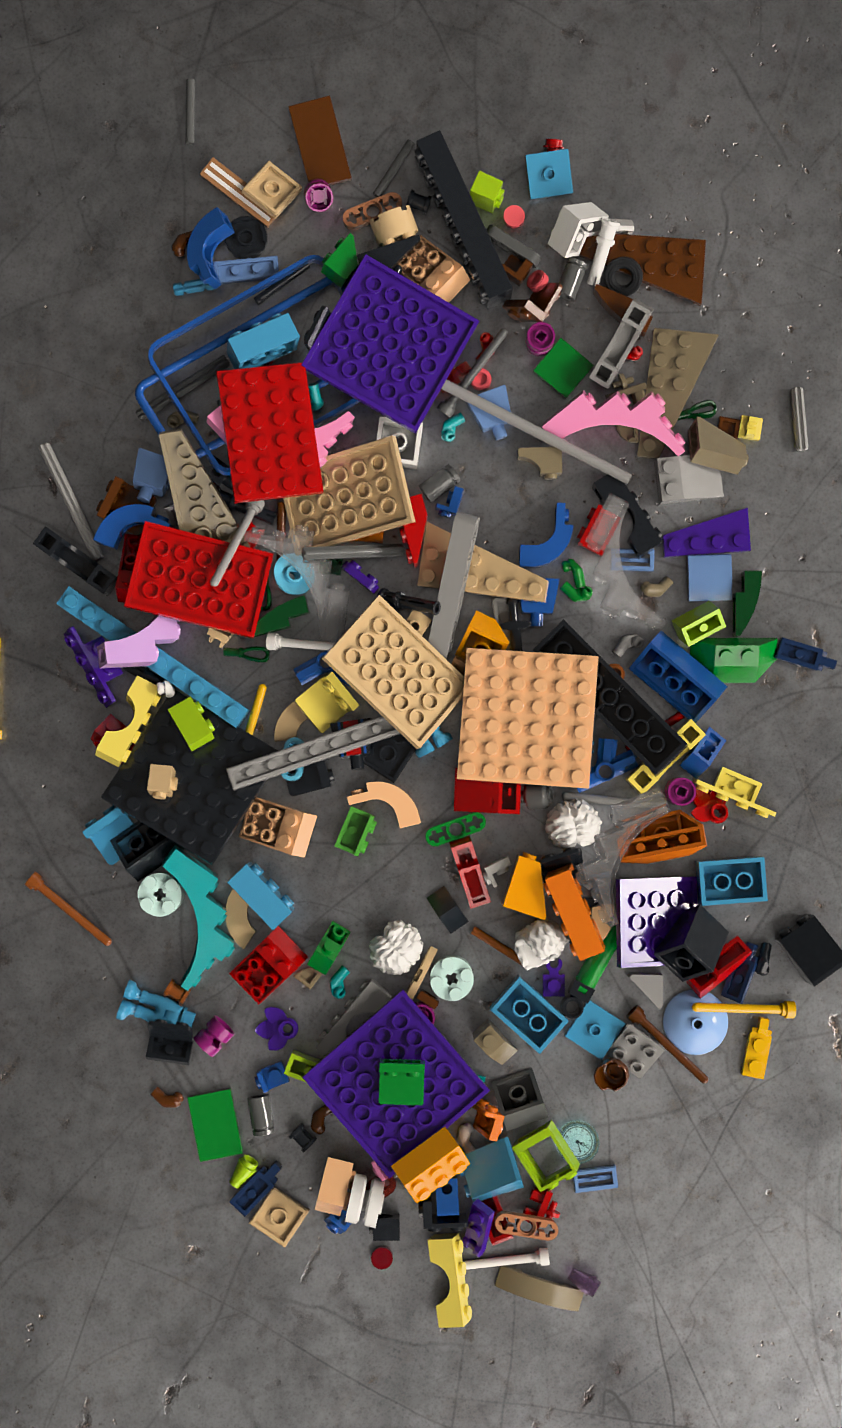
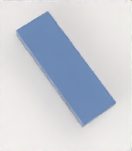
M277 256L213 262L221 284L262 281L279 272Z

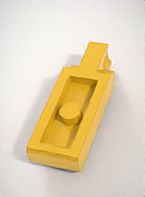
M758 1017L757 1027H752L751 1031H749L741 1074L744 1076L764 1079L772 1039V1031L768 1030V1018Z

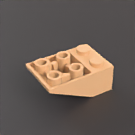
M420 235V243L397 264L402 267V276L447 302H450L470 281L468 274L461 264L422 235Z
M256 797L245 814L239 837L293 856L305 858L317 816Z

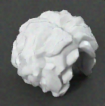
M573 799L572 801L558 803L557 806H554L547 814L549 819L546 820L545 831L549 834L548 838L552 840L553 845L559 849L565 850L569 847H575L577 843L584 847L595 842L596 835L600 833L602 821L598 816V811L592 805H589L587 801Z
M539 918L531 923V925H526L521 931L515 933V952L522 966L526 970H530L531 968L542 966V964H548L549 961H554V958H558L561 955V951L564 950L565 944L570 939L564 935L561 926L557 922L548 918L545 920Z
M402 920L390 921L384 928V936H376L370 941V958L373 962V967L380 969L382 973L402 975V973L409 972L412 967L411 965H415L420 959L423 942L420 941L421 936L417 928L411 927V924H405Z

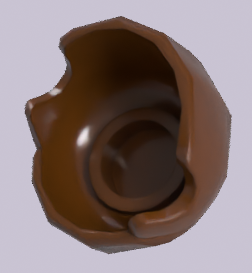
M608 1058L600 1062L594 1073L595 1083L602 1091L610 1089L616 1092L623 1088L629 1079L628 1067L616 1058Z

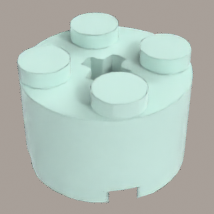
M166 871L156 872L147 876L141 882L138 889V901L141 908L148 914L157 917L166 916L176 911L182 904L185 896V889L171 873ZM161 888L163 893H166V896L162 897V899L157 895V891H160Z
M443 956L437 959L431 967V987L435 994L444 1000L458 1001L465 997L473 986L474 976L472 968L467 960L461 956ZM452 973H455V978L457 980H452L451 982H448V977L446 975H452Z

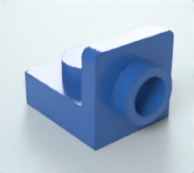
M455 486L454 492L449 491L446 500L449 507L436 503L435 510L439 511L438 515L450 518L451 515H456L464 492L463 488Z
M282 1060L257 1070V1076L254 1078L258 1089L262 1088L263 1092L266 1093L270 1089L290 1081L289 1076L284 1074L285 1066Z
M342 1210L340 1216L330 1214L324 1219L327 1223L326 1227L334 1234L344 1233L352 1224L345 1222L347 1210Z

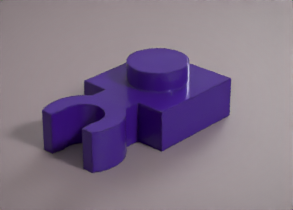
M558 959L556 967H551L549 961L548 964H545L549 974H543V997H565V974H559V970L562 968V960Z

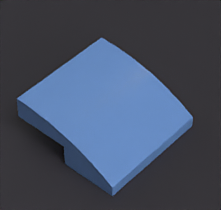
M731 554L687 555L688 601L732 600Z

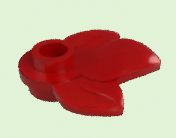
M696 789V796L693 800L696 808L692 810L691 814L700 822L711 821L715 824H720L728 817V809L725 806L726 801L715 797L717 793L710 790L709 793H705ZM714 810L719 811V817L715 816Z

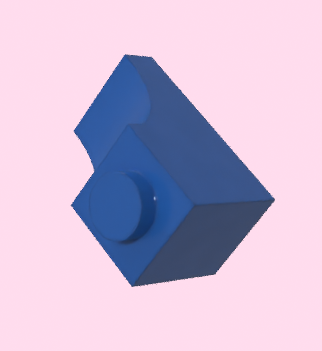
M711 727L704 732L706 736L687 753L679 765L695 779L711 765L726 742Z

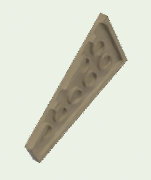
M654 328L645 396L652 391L655 395L659 394L666 403L664 405L665 412L660 416L668 418L672 424V431L719 334ZM641 430L637 457L660 458L666 444L655 436Z
M181 428L159 432L179 530L231 542L239 526ZM243 536L239 545L251 547L245 536Z

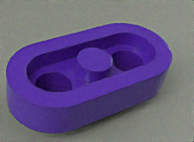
M353 560L350 563L345 561L342 564L341 568L372 594L376 593L379 589V586L376 584L379 581L371 574L364 575L360 571L362 567Z

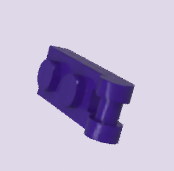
M479 1199L472 1203L468 1227L462 1239L463 1246L472 1249L473 1254L477 1257H480L486 1249L495 1212Z

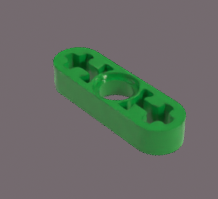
M473 812L433 826L426 832V841L431 846H439L479 832L485 827L486 819L481 813ZM473 816L482 819V822L479 823L480 827L476 828L475 825L468 827L470 831L465 832V825L461 820L466 819V823L473 820ZM459 823L462 826V832L459 835H452L449 831L451 824ZM446 826V833L450 837L449 839L445 840V835L439 837V842L436 843L434 840L429 839V836L432 835L431 831L435 830L436 833L443 832L441 827Z

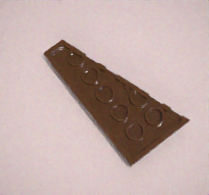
M615 234V244L609 249L605 266L618 257L632 258L638 262L642 269L643 283L660 290H666L677 297L688 299L694 302V304L701 306L706 240ZM599 235L586 238L579 257L593 262L598 245L596 237ZM621 268L616 271L629 275L632 278L631 272L628 269Z

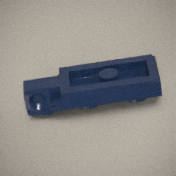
M780 638L775 659L814 671H822L823 667L833 670L837 664V660L826 657L827 652H824L823 649L787 638Z
M747 942L746 945L752 953L727 977L721 996L740 1004L744 1002L758 964L756 953L759 946L751 942Z
M275 1161L268 1169L263 1166L229 1202L245 1217L275 1186V1183L278 1181L275 1175L281 1170L282 1165Z

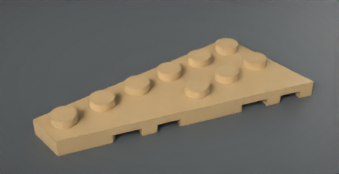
M429 522L426 524L417 586L439 589L451 533ZM474 545L465 593L546 603L548 580Z

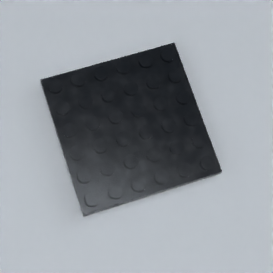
M175 690L173 697L165 699L131 750L128 760L122 764L101 798L213 865L268 780L266 779L233 790L226 769L272 754L278 750L238 726L235 728L217 714L202 706L205 712L201 715L204 720L209 719L215 730L212 733L215 739L191 751L168 711L169 708L188 698ZM151 764L173 766L175 769L178 785L177 790L173 791L172 797L155 799L147 791Z

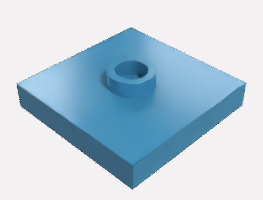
M568 149L525 155L530 199L573 193Z
M590 1000L588 1004L585 1003L582 1015L574 1020L565 1037L602 1060L625 1023Z

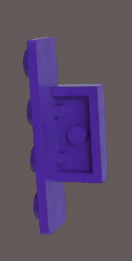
M74 626L69 627L64 633L65 642L68 647L72 648L78 665L84 669L87 681L95 688L98 700L104 704L105 708H108L116 699L106 683L121 676L123 671L120 667L99 668L97 646L105 642L102 636L84 644Z

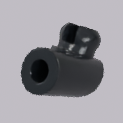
M766 942L761 943L758 964L755 972L761 976L767 975L770 970L769 961L772 945Z

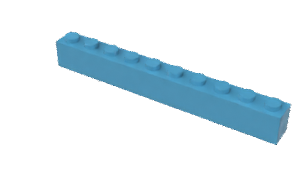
M68 586L57 602V605L109 641L121 640L137 633L70 586ZM157 646L159 651L157 662L147 666L196 701H199V703L235 728L241 725L250 712L248 708Z

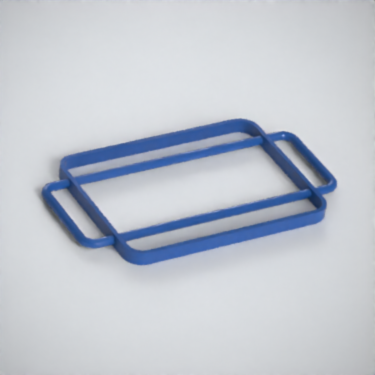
M310 255L156 340L151 345L148 353V362L154 374L137 384L135 397L158 436L159 432L166 430L144 397V390L159 381L201 447L195 451L198 458L206 455L212 467L218 473L231 476L230 468L220 466L211 453L213 450L224 445L225 442L220 437L208 444L204 442L165 377L226 344L233 333L237 331H242L243 333L250 330V327L255 323L265 322L272 316L281 313L333 283L341 296L345 291V287L340 288L329 278L325 277L159 370L153 359L154 352L163 345L287 277L303 266L318 264L323 267V257ZM322 379L316 381L319 384V389L328 385ZM353 398L313 421L314 429L360 403V401Z

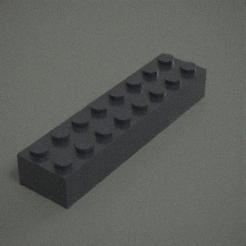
M439 130L417 140L416 149L414 150L416 164L419 169L423 168L425 174L423 178L426 186L432 188L434 194L432 198L436 207H441L443 223L446 227H450L452 233L450 237L454 246H459L461 252L459 257L462 264L468 266L470 272L468 276L472 285H477V296L482 305L485 304L487 309H490L506 300H510L513 287L441 131Z
M564 619L533 649L534 652L599 657L595 714L655 775L658 776L688 746Z

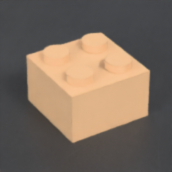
M330 1157L327 1158L315 1210L337 1216L341 1215L342 1210H347L351 1195L350 1192H347V1189H352L356 1171L352 1170L354 1163Z

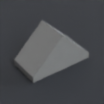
M630 972L627 974L659 1009L663 1006V975L661 973Z

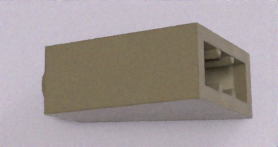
M696 417L688 430L690 462L738 475L741 469L748 463L749 456L746 451V445L703 418Z
M489 1019L484 1021L472 1033L475 1043L490 1058L501 1065L518 1051Z

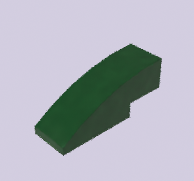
M743 571L741 573V592L732 594V637H739L754 613L761 588L762 571Z
M301 596L289 600L265 614L258 620L254 637L291 628L289 619L310 614L306 597Z

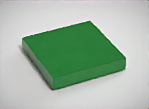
M560 338L533 372L562 397L567 399L594 365L565 340Z

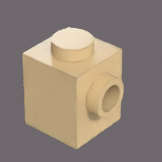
M412 610L406 620L422 637L432 623V619Z
M150 765L147 791L150 795H153V798L166 799V797H172L173 791L177 790L178 778L175 777L176 771L173 766Z

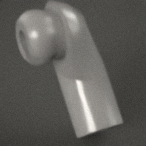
M638 634L624 635L612 652L621 658L627 648L642 647L644 640Z

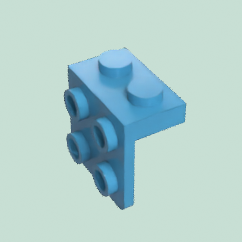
M111 806L103 812L104 817L98 821L94 818L85 825L87 829L82 832L87 839L90 838L109 865H113L120 860L110 840L134 824L125 812ZM135 830L117 843L125 855L132 852L128 847L129 840L135 835H141L138 830Z

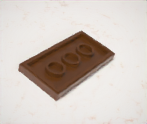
M330 95L288 106L308 182L312 179H323L331 186L352 180Z

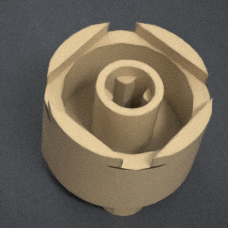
M406 205V210L403 211L401 207H397L377 215L379 220L375 222L373 218L369 220L378 246H386L402 239L414 237L419 231L410 205Z

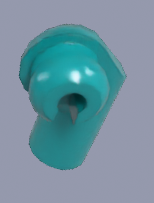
M317 382L310 383L308 388L311 408L319 410L324 405L319 384Z
M461 412L443 422L441 437L444 441H453L456 427L466 422Z
M343 965L330 979L331 993L337 999H342L345 996L346 991L343 980L350 973Z

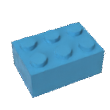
M279 313L272 316L270 321L266 323L258 322L252 325L250 330L243 333L242 331H237L230 335L226 353L234 369L259 367L297 350L300 335L289 313L284 315Z
M751 856L695 861L698 904L701 906L768 901L764 857Z
M249 862L227 883L274 930L294 911L295 908L292 906L294 902L287 894L283 896L278 891L280 887L271 878L267 880L262 875L264 870L256 862L254 864Z
M519 974L490 1006V1010L539 1054L569 1022L565 1015Z

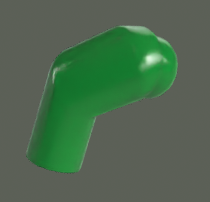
M574 559L562 561L563 571L572 572L575 587L581 588L586 586L583 569Z
M567 581L560 588L573 602L587 601L593 594L591 587L584 586V588L575 589Z

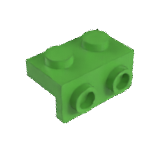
M351 806L335 847L352 853L357 857L360 853L364 854L369 843L365 841L368 832L373 834L377 821H374L375 816Z

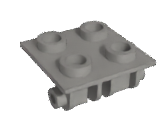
M626 1023L622 1029L623 1032L611 1045L606 1055L622 1061L628 1067V1071L641 1079L665 1051V1048L660 1043L652 1040L649 1035H645L643 1031L641 1032L635 1028L633 1024Z

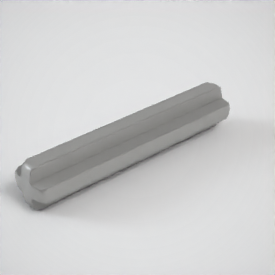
M794 387L791 389L795 449L796 451H806L808 449L803 388Z

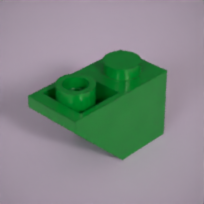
M351 233L345 239L341 237L335 245L336 250L334 253L331 254L329 252L322 260L324 265L321 273L340 288L353 275L358 265L354 235Z
M332 921L307 965L326 975L351 931Z

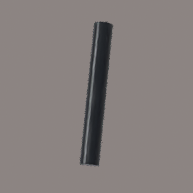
M309 264L272 284L253 299L258 305L308 270L310 268Z

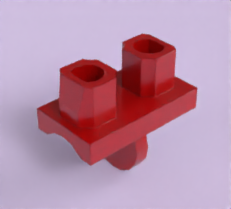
M533 1187L529 1199L539 1203L537 1209L525 1206L522 1214L544 1217L546 1214V1218L552 1219V1217L559 1218L561 1213L556 1210L558 1205L556 1201L552 1200L550 1207H548L553 1195L551 1190L545 1189L540 1192L537 1187ZM536 1222V1225H537V1229H536V1230H538V1229H539V1222Z

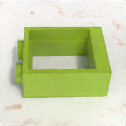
M552 1120L520 1137L512 1146L540 1192L545 1189L550 1191L559 1185V1181L563 1179L570 1180L577 1175L580 1163ZM551 1136L568 1165L545 1177L528 1148Z

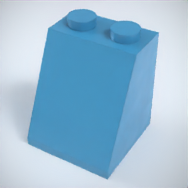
M509 1137L502 1138L497 1142L495 1141L465 1154L470 1165L460 1175L461 1177H466L465 1193L467 1198H472L473 1202L477 1199L482 1201L524 1188Z

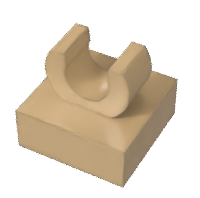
M209 628L207 635L210 636V643L214 639L221 641L220 648L227 644L233 636L232 633Z

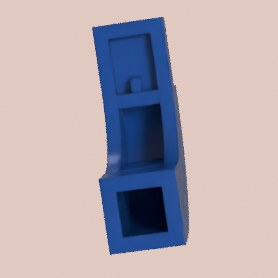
M218 207L207 213L197 223L191 233L187 246L189 268L200 277L205 285L209 284L214 289L222 285L213 266L215 249L224 239L235 233L228 216Z
M556 503L555 528L552 537L548 541L540 545H520L519 567L524 569L540 568L550 564L563 553L570 542L573 532V525H565V522H569V509H565L566 503Z
M142 504L127 505L116 509L102 521L93 540L117 550L124 533L133 526L144 525L145 521L171 528L173 526L168 523L169 519L157 514L155 518L156 509L154 507Z

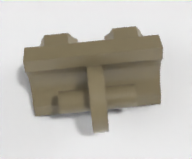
M620 373L618 374L619 381L612 383L613 389L621 387L622 390L618 391L620 394L631 395L633 405L645 397L644 390L647 389L645 383L628 387V384L634 383L633 376L625 378L624 374ZM615 392L605 395V398H609Z

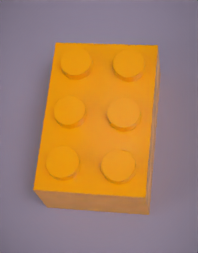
M443 1127L391 1167L412 1198L418 1203L427 1199L437 1188L446 1185L453 1176L462 1173L470 1165V1162L447 1128Z

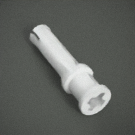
M601 219L603 224L599 236L596 237L598 245L588 280L586 281L587 284L600 285L609 249L615 244V232L617 227L620 226V222L613 219Z

